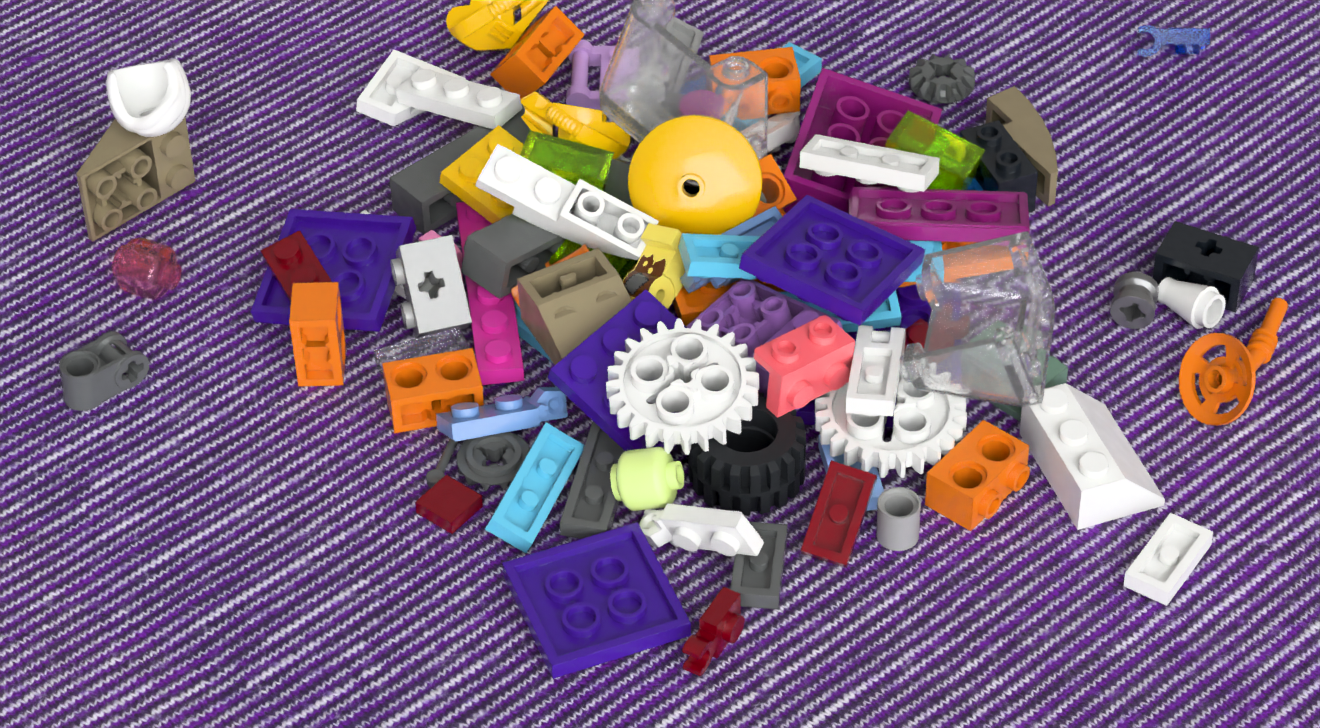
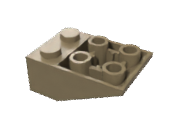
M185 117L172 131L156 137H144L123 128L116 118L76 173L89 240L92 242L196 181Z
M599 248L517 278L521 319L554 365L632 301L620 275Z

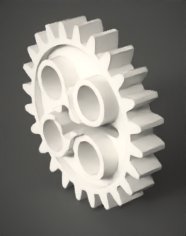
M678 318L674 329L670 330L667 329L662 321L658 322V333L654 335L644 328L640 329V343L627 338L625 340L626 352L615 351V365L608 366L606 392L607 399H609L610 413L617 414V425L619 428L629 426L631 440L638 439L645 434L646 448H652L658 441L664 442L665 452L669 454L675 444H681L684 454L689 455L691 445L694 443H698L705 452L709 451V439L711 438L716 439L723 445L726 444V430L740 434L742 432L741 420H752V406H758L759 373L756 372V360L754 357H748V346L746 343L735 346V334L733 332L720 338L718 324H714L706 332L701 328L700 319H696L690 329L685 328L681 318Z
M915 356L909 363H901L897 401L894 410L893 433L890 442H884L887 416H866L863 414L846 413L848 383L838 390H832L815 399V431H820L821 445L830 444L831 457L844 454V465L851 466L858 461L861 463V470L866 472L872 467L879 468L881 478H885L889 469H896L900 478H905L907 467H912L919 474H923L924 462L927 461L934 466L941 460V454L945 456L954 448V445H957L963 439V431H966L967 423L966 398L960 397V385H950L951 374L944 373L936 376L935 363L921 368L919 367V357Z

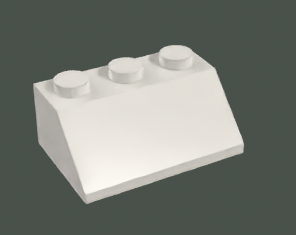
M1066 383L1023 394L1020 435L1024 442L1029 445L1031 454L1077 530L1164 506L1165 498L1105 404Z

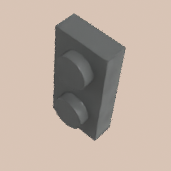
M750 522L763 539L764 544L758 556L735 555L730 590L741 594V607L779 609L788 524Z

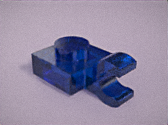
M1143 25L1137 28V34H1149L1153 38V46L1151 48L1137 49L1136 55L1144 58L1155 55L1162 47L1175 48V55H1199L1200 48H1207L1210 45V28L1161 29L1151 25Z

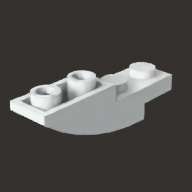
M497 144L475 185L481 190L514 207L513 215L577 244H586L589 248H599L602 252L628 259L639 260L646 247V244L641 239L648 223L657 225L659 222L581 179L575 185L500 144Z

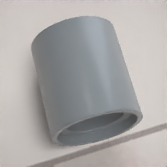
M893 487L882 492L878 498L876 537L878 542L889 550H908L915 546L919 540L921 500L914 491L904 487Z

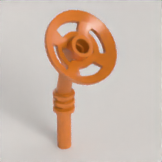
M1274 298L1271 301L1260 328L1253 331L1247 347L1236 337L1225 333L1204 335L1189 347L1180 366L1179 390L1186 409L1196 420L1207 425H1226L1238 419L1247 409L1254 394L1255 372L1262 364H1266L1271 360L1277 346L1278 337L1276 334L1288 309V303L1284 299ZM1225 345L1226 357H1217L1211 362H1208L1203 357L1211 348ZM1196 373L1199 374V387L1205 399L1203 403H1201L1196 391ZM1237 397L1239 403L1235 408L1227 413L1216 414L1220 403L1231 402Z

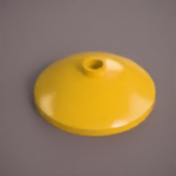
M683 115L658 125L641 141L629 167V196L633 207L658 220L657 225L679 229L681 233L721 235L751 219L755 214L762 193V170L752 145L736 128L727 122L711 116ZM693 179L698 182L700 190L697 194H689L685 191L684 182L686 180Z

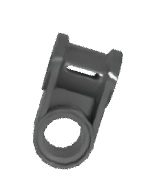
M116 331L104 333L97 340L86 346L67 353L59 362L65 404L73 410L87 411L98 407L102 402L122 391L135 387L147 375L150 364L148 357L140 351L130 349L127 346L125 337Z

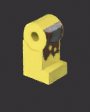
M648 223L641 236L646 247L634 270L627 273L622 281L631 300L635 299L646 289L668 309L674 298L678 296L683 286L680 277L685 273L678 249L682 234L679 229Z

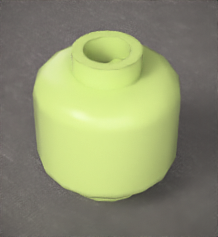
M664 447L625 451L618 459V463L613 464L611 467L610 481L615 499L622 501L631 511L664 508L667 503L672 504L674 502L677 490L684 487L682 464L680 461H674L672 455L665 452Z

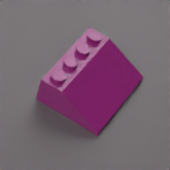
M822 68L783 175L797 199L784 209L785 213L792 209L802 198L809 195L849 214L850 188H897V186L881 183L862 184L855 178L841 175L822 176L815 173L814 170L800 168V151L815 134L928 156V151L943 109Z

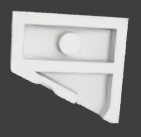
M393 50L357 99L356 111L389 125L396 126L425 112V110L398 103L395 89L410 78L414 72L423 68L457 78L464 77Z

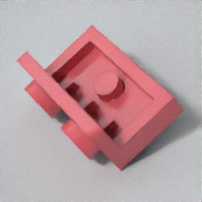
M822 315L755 348L754 359L769 372L766 408L778 418L794 409L804 407L810 401L832 390H838L849 382L855 340L831 318Z

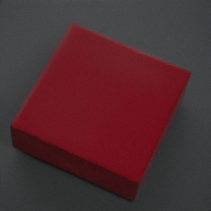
M445 475L415 502L417 514L453 534L483 507L481 494Z

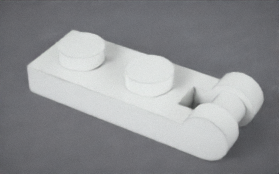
M858 326L846 394V413L863 414L866 416H893L902 357L905 350L906 328L891 327V331L888 332L873 331V326Z

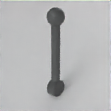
M451 438L449 439L436 469H432L427 473L426 480L430 488L445 476L444 471L458 441L455 442Z

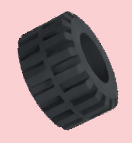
M758 392V406H752L751 421L741 420L742 432L740 434L726 430L727 443L723 445L716 439L711 438L709 439V451L706 452L698 443L692 444L688 455L689 480L693 483V490L697 496L704 495V502L711 507L718 504L721 510L740 511L744 515H750L751 511H759L760 514L770 512V507L776 506L781 508L787 504L788 497L795 498L800 492V485L804 484L806 466V431L804 430L803 419L800 416H796L795 409L777 418L766 408L767 398L764 397V393Z

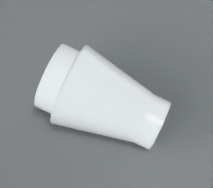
M1170 277L1163 279L1158 286L1157 301L1168 306L1197 329L1203 327L1212 328L1223 316L1226 304L1225 298L1219 294L1215 287L1177 281Z

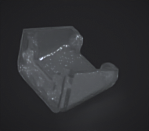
M634 0L599 89L600 109L639 143L655 127L672 118L683 115L711 116L727 122L741 132L752 145L758 160L767 156L768 73L754 62L741 56H731L711 66L663 28V25L670 22L675 16V2L673 0ZM693 179L686 180L691 185L699 186L698 182Z
M1025 231L925 254L922 273L916 276V285L922 301L928 300L931 307V315L924 348L919 342L908 344L905 354L900 356V369L905 382H911L914 388L921 391L1016 407H1026L1042 403L1055 321V303L1050 284L1029 232Z

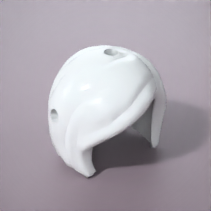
M177 59L127 66L108 71L106 88L110 108L117 122L130 132L144 137H156L166 134L182 122L189 110L191 102L190 86L186 73Z

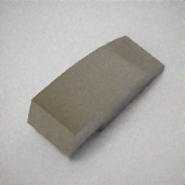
M1015 86L988 97L986 123L997 120L1001 122L1038 171L1036 196L1048 207L1055 204L1058 175L1057 158L1051 135L1042 117L1031 102Z

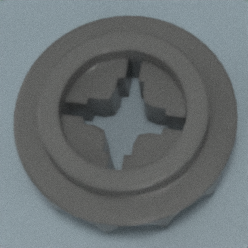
M950 53L944 58H939L932 54L929 60L918 59L916 66L910 68L909 86L918 97L933 103L957 102L969 96L974 90V68L967 66L965 59L953 60Z
M511 432L467 439L457 453L458 473L465 476L469 486L480 483L485 492L492 485H499L506 490L509 482L513 480L529 452L530 447L524 439ZM500 459L503 460V465L501 466L496 463L486 466V460L497 462Z

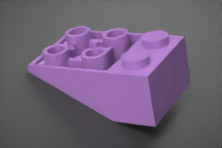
M740 279L686 326L691 329L696 319H700L702 330L707 332L714 324H718L719 337L722 338L726 334L733 332L735 334V346L745 343L748 346V357H754L755 348L822 315L828 316L843 329L839 319L754 280ZM756 361V372L759 373L760 387L758 392L764 393V397L767 398L769 372Z

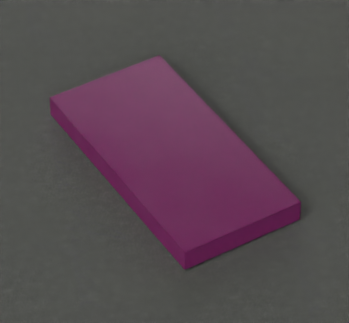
M850 188V215L904 240L1029 244L1028 196L1025 192L926 189L924 192L909 193L903 192L898 188Z

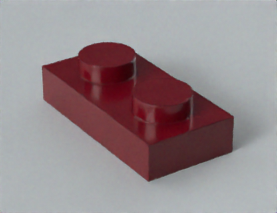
M300 230L260 250L266 264L290 303L293 283L332 282Z
M831 460L801 547V554L844 568L848 567L877 481V475Z

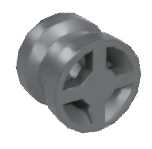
M1129 272L1119 276L1114 285V298L1110 308L1112 319L1117 324L1131 329L1144 328L1150 325L1155 317V303L1159 293L1157 282L1151 276L1140 272Z

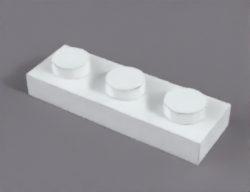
M419 69L395 89L398 103L489 129H495L498 125L502 127L522 110L519 94L471 82L464 78L434 72L431 69Z
M815 134L800 151L799 167L814 170L815 173L822 176L841 175L855 178L862 184H887L897 186L903 192L914 193L924 192L939 174L940 158Z

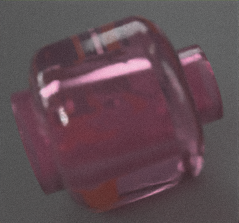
M141 237L134 238L127 244L119 247L112 263V273L120 289L151 300H157L165 295L169 289H175L181 278L182 270L181 266L177 264V256L174 249L166 244Z

